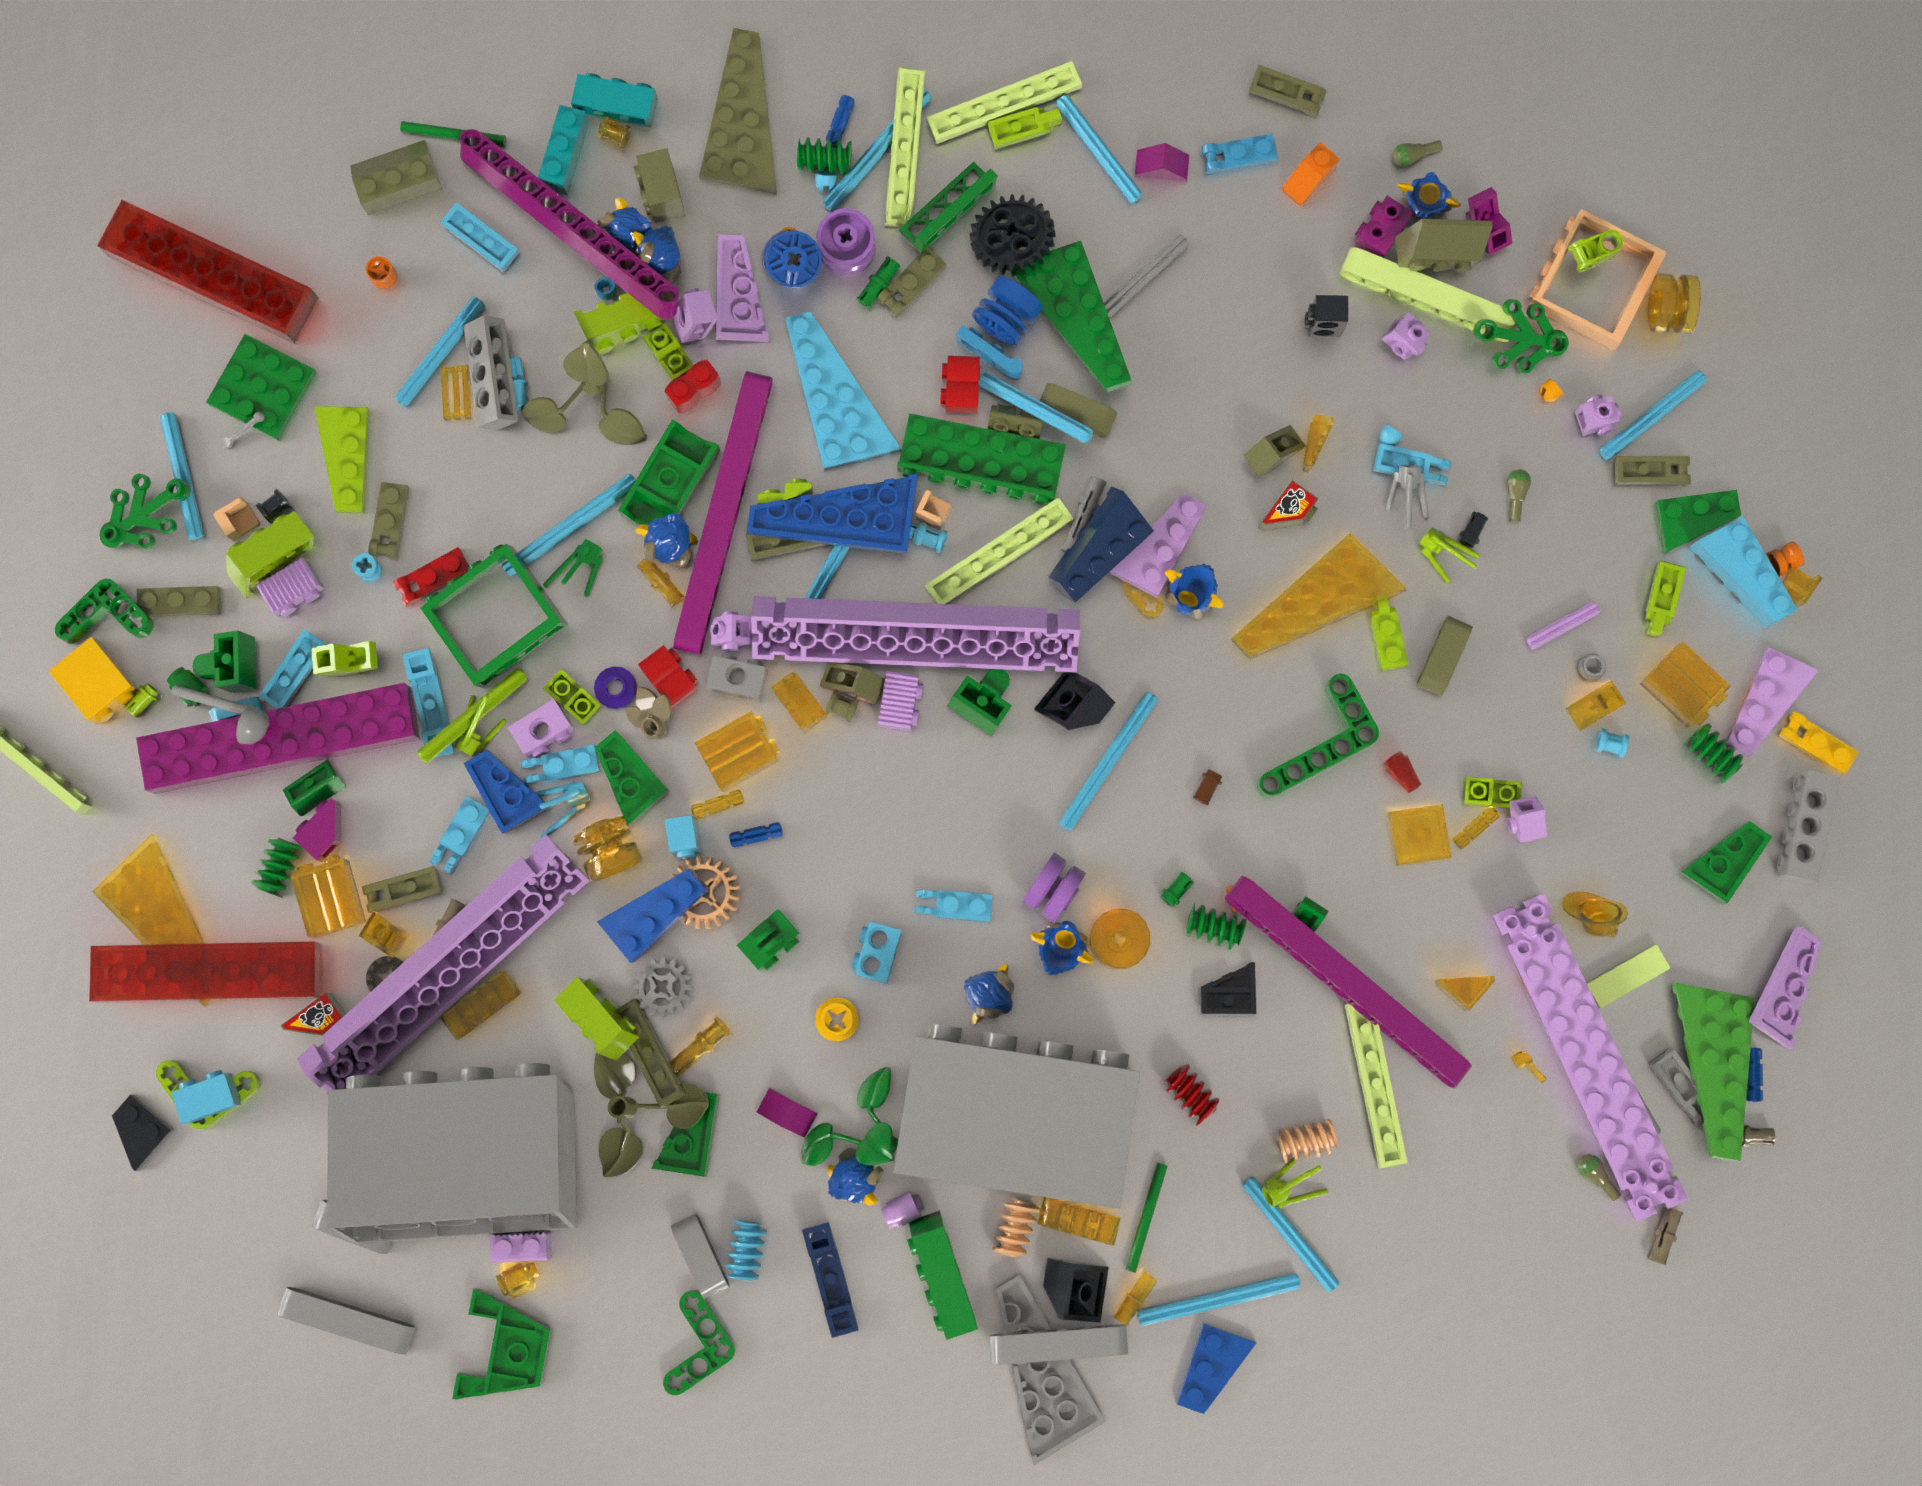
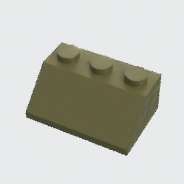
M425 140L350 165L352 180L360 204L368 215L442 189Z
M1421 219L1395 236L1398 266L1409 268L1410 271H1420L1425 268H1432L1434 272H1441L1447 269H1455L1456 272L1470 271L1472 266L1482 261L1493 227L1492 221Z

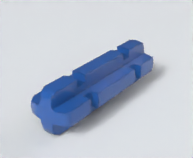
M841 96L838 103L839 107H837L830 125L831 130H828L826 142L828 139H831L833 146H836L838 140L842 139L841 135L845 131L850 111L853 109L855 102L851 96Z
M776 822L769 824L768 827L763 825L745 829L742 833L740 831L732 832L729 834V839L732 847L743 846V843L748 845L766 841L769 837H772V839L782 837L783 831L781 824Z
M1761 1048L1750 1049L1747 1083L1749 1090H1747L1746 1099L1749 1102L1763 1101V1090L1760 1088V1086H1763V1064H1760V1060H1763Z

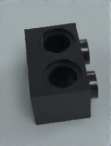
M1315 296L1313 303L1308 306V312H1305L1304 324L1305 328H1309V336L1341 337L1348 324V296Z

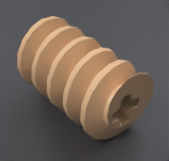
M1325 1119L1324 1128L1319 1121H1315L1313 1130L1308 1123H1305L1302 1132L1295 1125L1292 1127L1291 1134L1287 1128H1282L1281 1137L1278 1132L1276 1133L1279 1151L1285 1164L1288 1163L1290 1154L1295 1161H1299L1300 1152L1304 1154L1306 1159H1309L1310 1150H1313L1317 1157H1320L1321 1148H1324L1328 1155L1331 1154L1332 1146L1335 1145L1338 1149L1334 1126L1330 1119Z
M1008 1196L1014 1201L1004 1205L1010 1211V1214L1001 1215V1218L1007 1222V1225L998 1226V1229L1004 1233V1236H995V1240L1001 1246L992 1247L991 1250L1018 1258V1256L1027 1254V1251L1021 1245L1030 1244V1240L1024 1234L1033 1233V1229L1027 1223H1036L1037 1220L1030 1212H1039L1040 1208L1033 1203Z

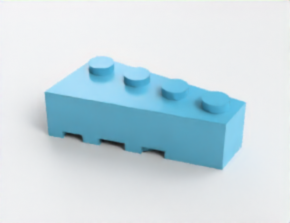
M1744 516L1688 547L1694 555L1697 554L1705 562L1704 565L1711 572H1714L1724 582L1723 585L1741 600V604L1764 628L1798 610Z

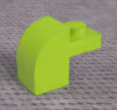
M373 641L352 645L332 643L311 648L314 675L344 677L361 675L364 671L378 669L376 642Z

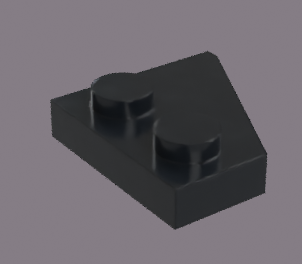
M1250 962L1246 966L1230 972L1216 981L1201 986V1016H1256L1255 962Z
M130 1094L112 1115L128 1160L134 1171H139L174 1131L134 1094Z

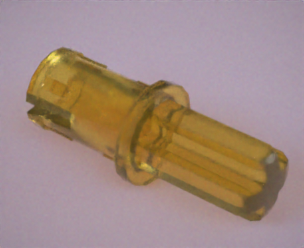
M1144 1272L1130 1293L1126 1292L1127 1297L1113 1317L1128 1326L1140 1306H1145L1143 1302L1156 1285L1157 1280Z

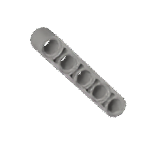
M294 1287L285 1288L277 1313L282 1318L406 1355L415 1330V1326Z
M1125 1324L989 1335L992 1365L1128 1354Z

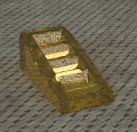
M1315 414L1311 419L1302 468L1303 472L1308 473L1314 466L1334 424V417Z

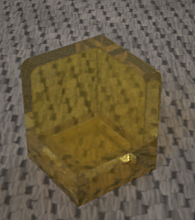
M1792 568L1782 583L1796 607L1799 608L1807 603L1823 577L1816 575L1811 578L1799 569Z

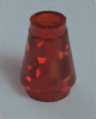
M1400 751L1384 762V766L1387 768L1385 771L1406 789L1408 793L1421 785L1408 755L1404 756Z

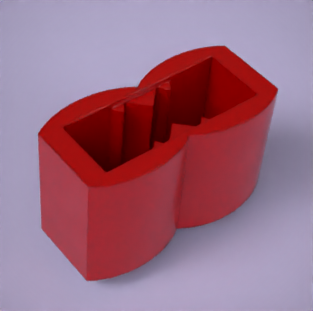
M948 355L947 363H942V379H947L946 389L941 388L940 404L945 405L946 412L978 413L980 357Z
M702 360L694 364L686 375L672 380L664 391L670 403L681 414L695 407L700 398L713 394L720 387L721 380L710 362Z
M663 645L641 661L638 666L659 694H665L668 697L671 709H673L697 691V687L694 684L698 680L689 668L684 671L680 667L678 662L681 661V658L672 647L667 650Z

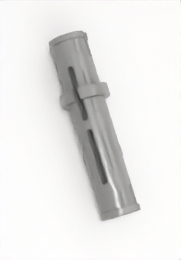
M1091 476L1084 496L1079 499L1078 503L1080 506L1061 548V551L1064 553L1067 549H1071L1078 539V533L1082 528L1085 529L1093 516L1092 513L1099 505L1098 501L1107 484L1103 479Z

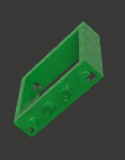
M500 544L494 547L489 552V557L483 561L474 562L469 566V572L462 577L457 576L450 580L445 590L430 595L425 600L426 604L420 607L476 687H485L568 625L515 548L508 544ZM507 559L548 619L477 671L436 611Z

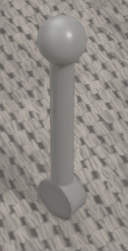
M256 412L254 418L231 437L223 438L221 441L224 448H231L234 440L255 423L264 420V414Z

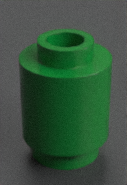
M184 667L176 669L167 679L171 690L174 685H178L202 693H207L208 688L190 670H186ZM178 697L187 707L201 705V703Z

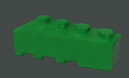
M940 1210L910 1222L909 1227L912 1238L907 1239L912 1256L918 1255L920 1264L916 1265L920 1280L927 1281L929 1290L925 1291L929 1307L935 1306L938 1315L933 1316L938 1333L943 1331L946 1340L978 1330L965 1285L962 1282L960 1270L954 1258L948 1234L944 1228Z

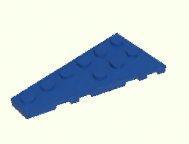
M918 473L899 479H886L884 482L829 490L822 494L804 495L791 500H778L750 506L747 534L907 554Z

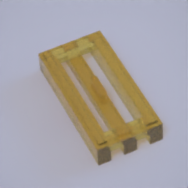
M467 365L441 367L443 419L445 421H450V419L461 420V418L472 419L469 367ZM451 372L453 377L454 412H450L448 373ZM458 372H462L464 412L460 410Z

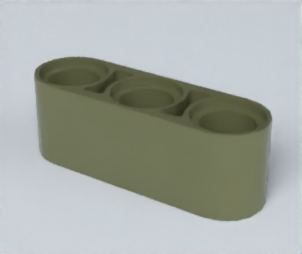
M1053 383L1046 384L1039 400L1091 428L1093 435L1100 438L1108 437L1118 414L1111 407Z
M1447 615L1419 676L1417 686L1439 696L1444 694L1473 626Z

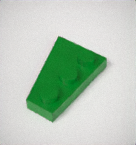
M1737 490L1662 499L1655 502L1664 554L1741 516Z
M616 730L595 747L625 823L629 827L665 796L669 790Z
M1746 822L1679 873L1722 903L1727 904L1772 836L1752 822Z
M705 1092L709 1099V1106L702 1118L694 1126L687 1129L673 1127L669 1137L666 1138L663 1144V1149L658 1159L655 1160L651 1169L707 1177L720 1094Z

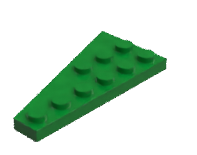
M1081 240L1051 250L1050 256L1042 255L1044 263L1035 262L1034 271L1029 266L1025 267L1024 275L1020 269L1016 270L1013 277L1040 301L1043 306L1041 313L1058 334L1066 340L1076 356H1079L1089 372L1106 392L1132 384L1129 371Z

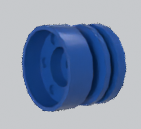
M784 230L772 235L765 243L761 254L762 266L766 274L774 282L790 288L802 287L812 282L819 273L822 264L821 251L816 241L808 234L796 230ZM789 253H798L799 256L796 258L797 265L787 263L790 259Z
M998 276L988 289V295L991 300L981 299L979 302L980 307L974 309L972 317L992 337L1007 345L1018 346L1021 341L1020 336H1024L1027 333L1024 323L1033 324L1043 310V306L1025 287L1007 277Z

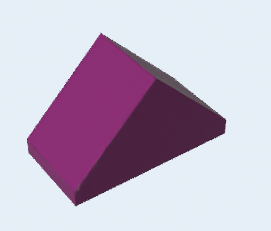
M1167 143L1138 149L1135 177L1187 182L1189 154Z
M771 1088L768 1089L757 1110L758 1114L804 1138L818 1114Z

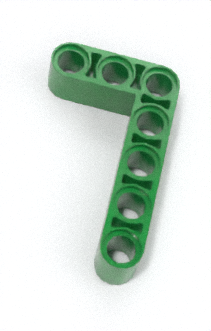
M1341 673L1336 674L1325 686L1326 695L1346 731L1263 774L1256 786L1258 793L1262 797L1273 798L1365 750L1377 741L1379 729L1349 676ZM1333 682H1342L1345 685V693H1336L1332 687ZM1347 705L1356 706L1358 709L1357 717L1348 716L1346 713ZM1365 728L1371 732L1370 741H1363L1359 737L1360 729ZM1336 741H1343L1347 744V753L1340 754L1335 749ZM1319 753L1323 756V766H1316L1312 763V754ZM1289 766L1298 767L1301 773L1298 779L1289 777L1287 773ZM1264 779H1273L1277 784L1276 791H1267L1263 785Z

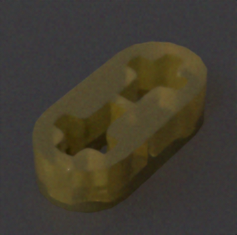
M1123 581L1122 591L1144 618L1150 620L1160 616L1164 603L1159 595L1156 598L1140 590L1142 593L1140 595L1135 589L1130 591L1128 589L1130 584ZM1144 597L1150 603L1154 601L1157 603L1156 612L1153 610L1147 612L1145 610L1147 603L1143 599Z

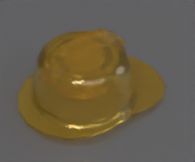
M1576 891L1569 893L1562 901L1563 909L1570 916L1581 920L1584 930L1589 935L1595 937H1615L1618 933L1619 924L1625 921L1628 916L1627 908L1622 904L1588 892Z

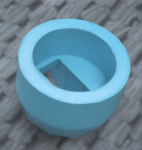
M816 172V187L823 192V186H827V192H830L836 185L837 174Z
M1388 424L1380 432V441L1383 444L1395 446L1403 438L1400 432Z

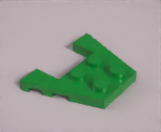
M473 1289L468 1315L497 1320L487 1375L483 1377L457 1373L452 1399L457 1400L498 1392L540 1387L542 1385L552 1329L482 1290Z

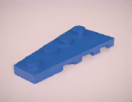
M687 869L597 922L628 961L632 963L638 960L709 888L693 869Z

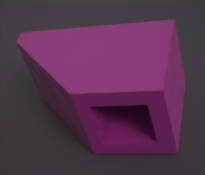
M332 798L328 801H322L315 809L316 814L309 821H303L296 828L297 834L293 837L302 848L320 862H323L341 844V804Z

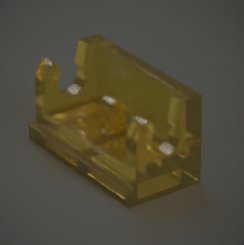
M792 672L771 686L774 694L804 734L828 717L797 673Z

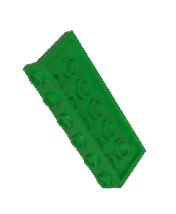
M909 413L897 470L904 477L918 473V476L926 477L929 482L935 484H943L946 481L954 483V486L960 489H970L971 486L980 488V491L986 494L994 495L996 492L1006 493V496L1011 499L1021 500L1022 497L1033 499V502L1036 504L1047 505L1055 500L1066 445Z

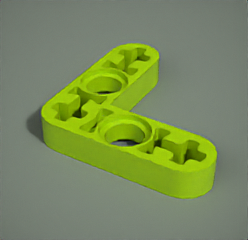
M166 1060L158 1065L156 1077L174 1102L171 1092L180 1088L179 1084L174 1088L171 1087L176 1082L173 1078H165L167 1073L166 1067H175L176 1071L173 1072L176 1080L184 1079V1082L193 1079L181 1063L175 1060ZM242 1071L233 1077L236 1088L243 1085V1077L246 1079L252 1078L253 1080L250 1083V1090L243 1088L238 1092L241 1096V1103L253 1096L261 1086V1080L255 1072ZM237 1107L206 1117L205 1123L195 1121L189 1125L195 1129H207Z

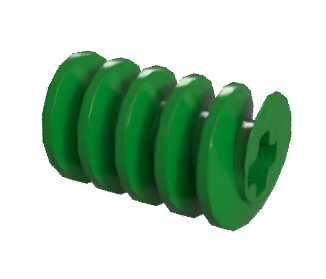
M810 137L806 138L804 144H801L799 138L797 148V167L799 171L804 169L805 164H807L810 172H813L816 164L821 173L824 172L827 165L829 172L834 174L837 166L840 174L843 175L847 167L850 170L852 141H849L846 148H843L841 140H838L836 146L832 147L831 139H828L825 146H822L820 138H817L814 145H811Z
M1708 723L1695 731L1683 745L1689 742L1692 744L1688 751L1689 753L1699 751L1696 758L1697 761L1707 758L1708 760L1704 767L1709 768L1714 765L1715 769L1712 775L1716 776L1722 773L1723 776L1720 783L1723 784L1742 767L1743 756L1738 754L1732 757L1735 748L1732 746L1725 749L1727 740L1717 741L1720 735L1718 731L1709 734L1712 726Z
M281 838L269 839L268 843L274 849L264 850V853L270 858L269 860L260 859V863L265 867V870H256L255 873L261 877V880H252L251 883L257 889L283 898L277 893V890L287 889L281 880L291 879V876L285 870L295 869L290 860H298L299 856L294 850H302L303 848Z
M1194 903L1186 925V936L1189 937L1195 930L1197 940H1200L1204 934H1207V943L1210 944L1214 937H1216L1219 947H1221L1224 941H1228V950H1231L1235 944L1239 946L1247 919H1242L1237 924V917L1232 915L1226 921V912H1221L1216 918V910L1214 908H1211L1206 914L1204 905H1201L1195 911Z

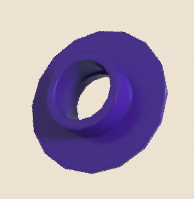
M613 666L606 668L599 673L595 680V696L602 705L608 708L618 709L625 707L636 695L637 685L635 678L630 671L623 667ZM613 680H619L623 684L622 691L616 695H611L607 689L608 684Z

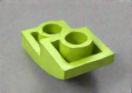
M665 323L643 337L671 380L686 375L688 370L694 365Z
M800 478L792 479L791 482H785V493H780L778 489H766L764 493H758V504L812 495V482H807L806 479Z
M562 669L543 687L551 697L582 725L601 707L590 694Z
M1466 777L1464 804L1510 809V801L1521 799L1522 781Z

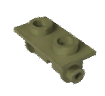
M999 403L997 406L992 405L988 429L1040 439L1042 420L1022 409L1020 416L1015 415L1016 407Z

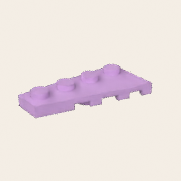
M717 234L716 313L718 320L715 325V340L768 342V332L764 324V316L757 295L758 291L754 282L744 235Z
M1183 493L1153 524L1152 529L1154 532L1110 571V574L1157 598L1168 579L1165 571L1174 568L1207 505Z
M1770 647L1767 648L1728 734L1726 746H1733L1735 751L1748 757L1751 756L1819 670Z
M1795 926L1748 1021L1787 1049H1794L1796 1040L1792 1039L1795 1027L1800 1026L1802 1018L1799 1015L1802 1000L1807 999L1809 991L1806 985L1808 976L1813 975L1821 944L1820 939L1805 928Z

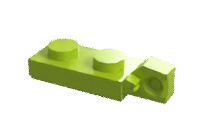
M1038 107L989 121L987 126L996 150L1045 135V133L1051 132L1050 127L1062 123V117L1059 108L1045 112L1044 108L1038 109Z
M1662 560L1658 561L1645 611V619L1650 620L1647 635L1658 637L1662 634L1664 624L1670 625L1671 619L1675 616L1686 567Z
M1387 594L1376 596L1374 598L1376 611H1371L1370 623L1380 671L1407 667L1409 664L1396 608H1390Z

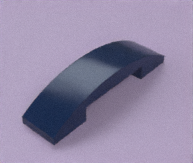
M829 1222L802 1229L824 1305L831 1337L834 1338L858 1331L859 1328Z

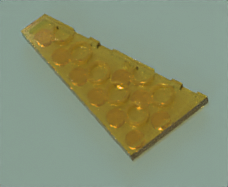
M151 834L92 892L204 1007H207L227 987L213 958L210 956L188 904L169 869V864L161 852L155 834Z

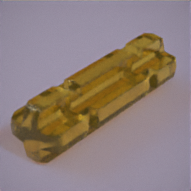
M737 789L729 792L730 795L726 796V794L705 800L703 804L701 802L691 806L692 814L695 819L706 817L708 813L712 815L729 809L731 805H734V807L744 803L742 792Z
M1492 806L1488 807L1482 812V816L1476 817L1463 829L1464 832H1459L1452 839L1454 844L1459 849H1464L1471 843L1470 840L1473 841L1490 826L1489 823H1494L1500 817L1498 811Z

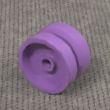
M845 208L837 209L827 214L820 222L816 236L817 244L821 251V259L825 267L833 273L843 276L857 275L866 270L873 261L876 252L874 229L869 219L857 210Z
M1055 852L1022 901L1023 904L1035 910L1040 906L1044 898L1048 899L1049 901L1042 911V916L1052 923H1055L1063 909L1066 910L1079 891L1077 887L1086 875L1084 871L1073 866L1064 878L1060 877L1059 875L1066 865V860Z

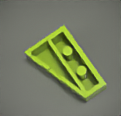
M628 293L620 295L618 301L607 306L604 301L597 303V309L584 314L581 309L574 311L586 339L597 353L600 354L610 352L614 345L622 341L624 343L633 341L638 337L639 333L645 330L653 331L657 329L666 319L657 317Z
M295 511L288 515L282 514L274 520L271 526L266 529L260 528L256 530L248 540L243 543L237 542L228 549L226 553L227 575L245 598L252 594L250 588L261 579L266 580L271 577L270 573L283 564L287 567L313 547L314 535Z
M577 976L554 1001L568 1018L582 1029L581 1033L587 1039L590 1038L597 1045L594 1049L598 1054L617 1061L639 1038L633 1031L636 1026L626 1016L621 1018L615 1012L618 1007L608 997L603 999L597 993L600 988L590 978L584 980Z

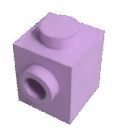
M1537 796L1510 801L1511 817L1507 818L1510 832L1516 834L1520 843L1547 837L1545 809Z

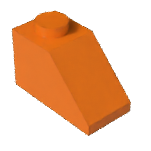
M1320 142L1303 159L1281 190L1301 207L1336 170L1340 158Z

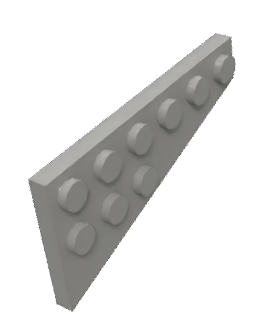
M1020 1274L996 1288L1005 1333L1052 1329ZM1070 1359L1012 1364L1034 1465L1106 1422Z

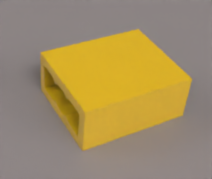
M90 637L48 671L85 718L95 724L103 723L110 719L116 708L120 705L128 704L134 697V694L139 691L103 644L93 637Z

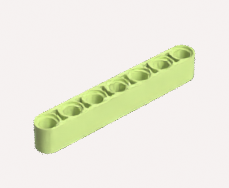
M1350 248L1340 271V275L1349 281L1472 331L1476 322L1481 319L1492 320L1496 323L1497 327L1514 330L1516 327L1512 316L1504 313L1503 306L1417 271H1410L1409 268L1399 267L1397 263L1363 249ZM1484 325L1481 327V334L1485 333L1486 328ZM1494 338V340H1497V341H1500V342H1509V341H1510V340H1506V339Z

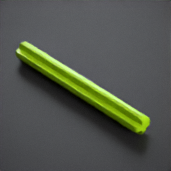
M515 669L485 694L489 696V700L480 719L527 681V677L522 670ZM484 696L417 751L421 761L426 764L429 763L469 729Z

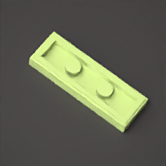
M1656 944L1589 981L1587 985L1597 1007L1602 1008L1669 970L1670 966Z

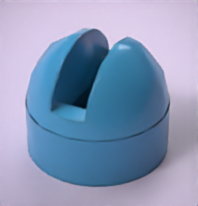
M608 277L599 279L594 285L597 296L603 301L614 299L617 294L616 284ZM608 287L609 291L604 292L603 288Z

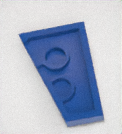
M485 750L463 763L502 834L510 832L551 807L541 809L540 804L545 803V801L490 750Z
M1203 1323L1177 1400V1405L1204 1414L1257 1342Z

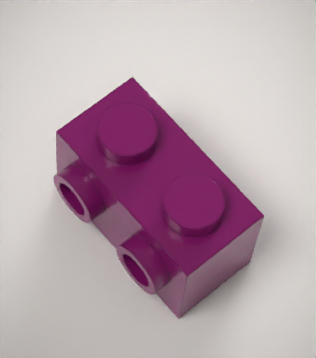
M1387 195L1382 203L1377 201L1369 214L1372 218L1368 224L1363 221L1356 231L1355 236L1358 239L1354 246L1384 258L1395 243V236L1403 231L1414 212Z

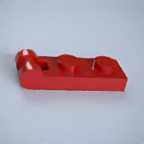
M457 547L408 575L397 578L393 581V585L397 591L400 590L403 596L401 600L405 607H408L446 587L447 583L453 578L465 575L469 572L468 568L470 565L461 549ZM416 582L420 589L412 592L410 585Z

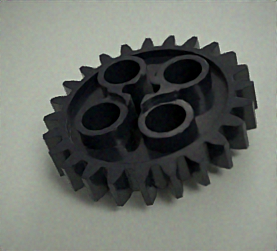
M1011 194L1009 201H1005L1004 197L1000 196L999 204L991 200V208L988 209L983 206V216L976 214L975 219L977 223L971 224L972 233L969 236L972 243L970 244L972 251H975L976 259H981L983 267L989 265L992 273L999 268L1001 276L1007 270H1010L1013 277L1018 269L1024 275L1025 267L1028 266L1034 271V263L1043 264L1042 255L1050 256L1049 247H1054L1055 245L1053 239L1056 237L1053 219H1050L1049 210L1044 211L1042 203L1036 205L1034 198L1026 202L1024 195H1021L1019 200H1015L1014 195ZM1001 220H1008L1005 223H999ZM1028 224H1033L1032 227H1029V228H1025V227H1024V226H1026V225H1028ZM994 243H1001L999 246H992ZM1021 247H1026L1023 251H1017Z

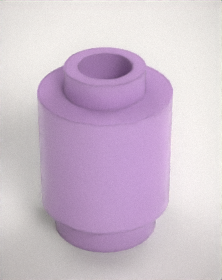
M911 1192L887 1202V1206L881 1208L890 1229L895 1226L900 1228L922 1217L920 1211L924 1210L918 1194L913 1196Z

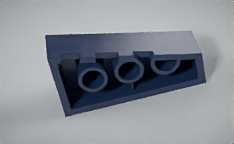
M1112 486L1106 493L1108 496L1101 506L1098 505L1092 513L1094 516L1085 529L1082 528L1078 533L1076 542L1071 549H1067L1048 576L1063 597L1075 603L1154 532L1126 493Z

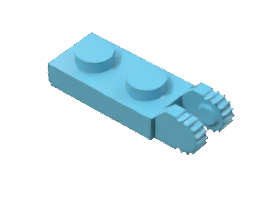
M1379 443L1373 471L1394 475L1395 471H1399L1400 465L1421 466V472H1424V482L1447 485L1448 478L1443 475L1429 473V467L1447 470L1450 469L1451 462L1432 457V454Z
M589 745L521 761V768L528 769L543 765L544 774L529 775L523 778L526 784L545 781L550 783L599 773L600 767L595 750L596 746Z
M466 796L441 838L440 845L432 855L430 864L438 865L446 850L450 849L455 853L447 862L444 872L451 874L461 858L465 857L490 814L489 809Z
M916 890V896L920 898H936L937 909L918 906L915 907L914 913L935 915L936 918L990 922L993 895L938 890V892Z

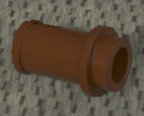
M1210 769L1202 774L1204 778L1192 797L1207 806L1218 784H1222L1220 781L1222 776Z

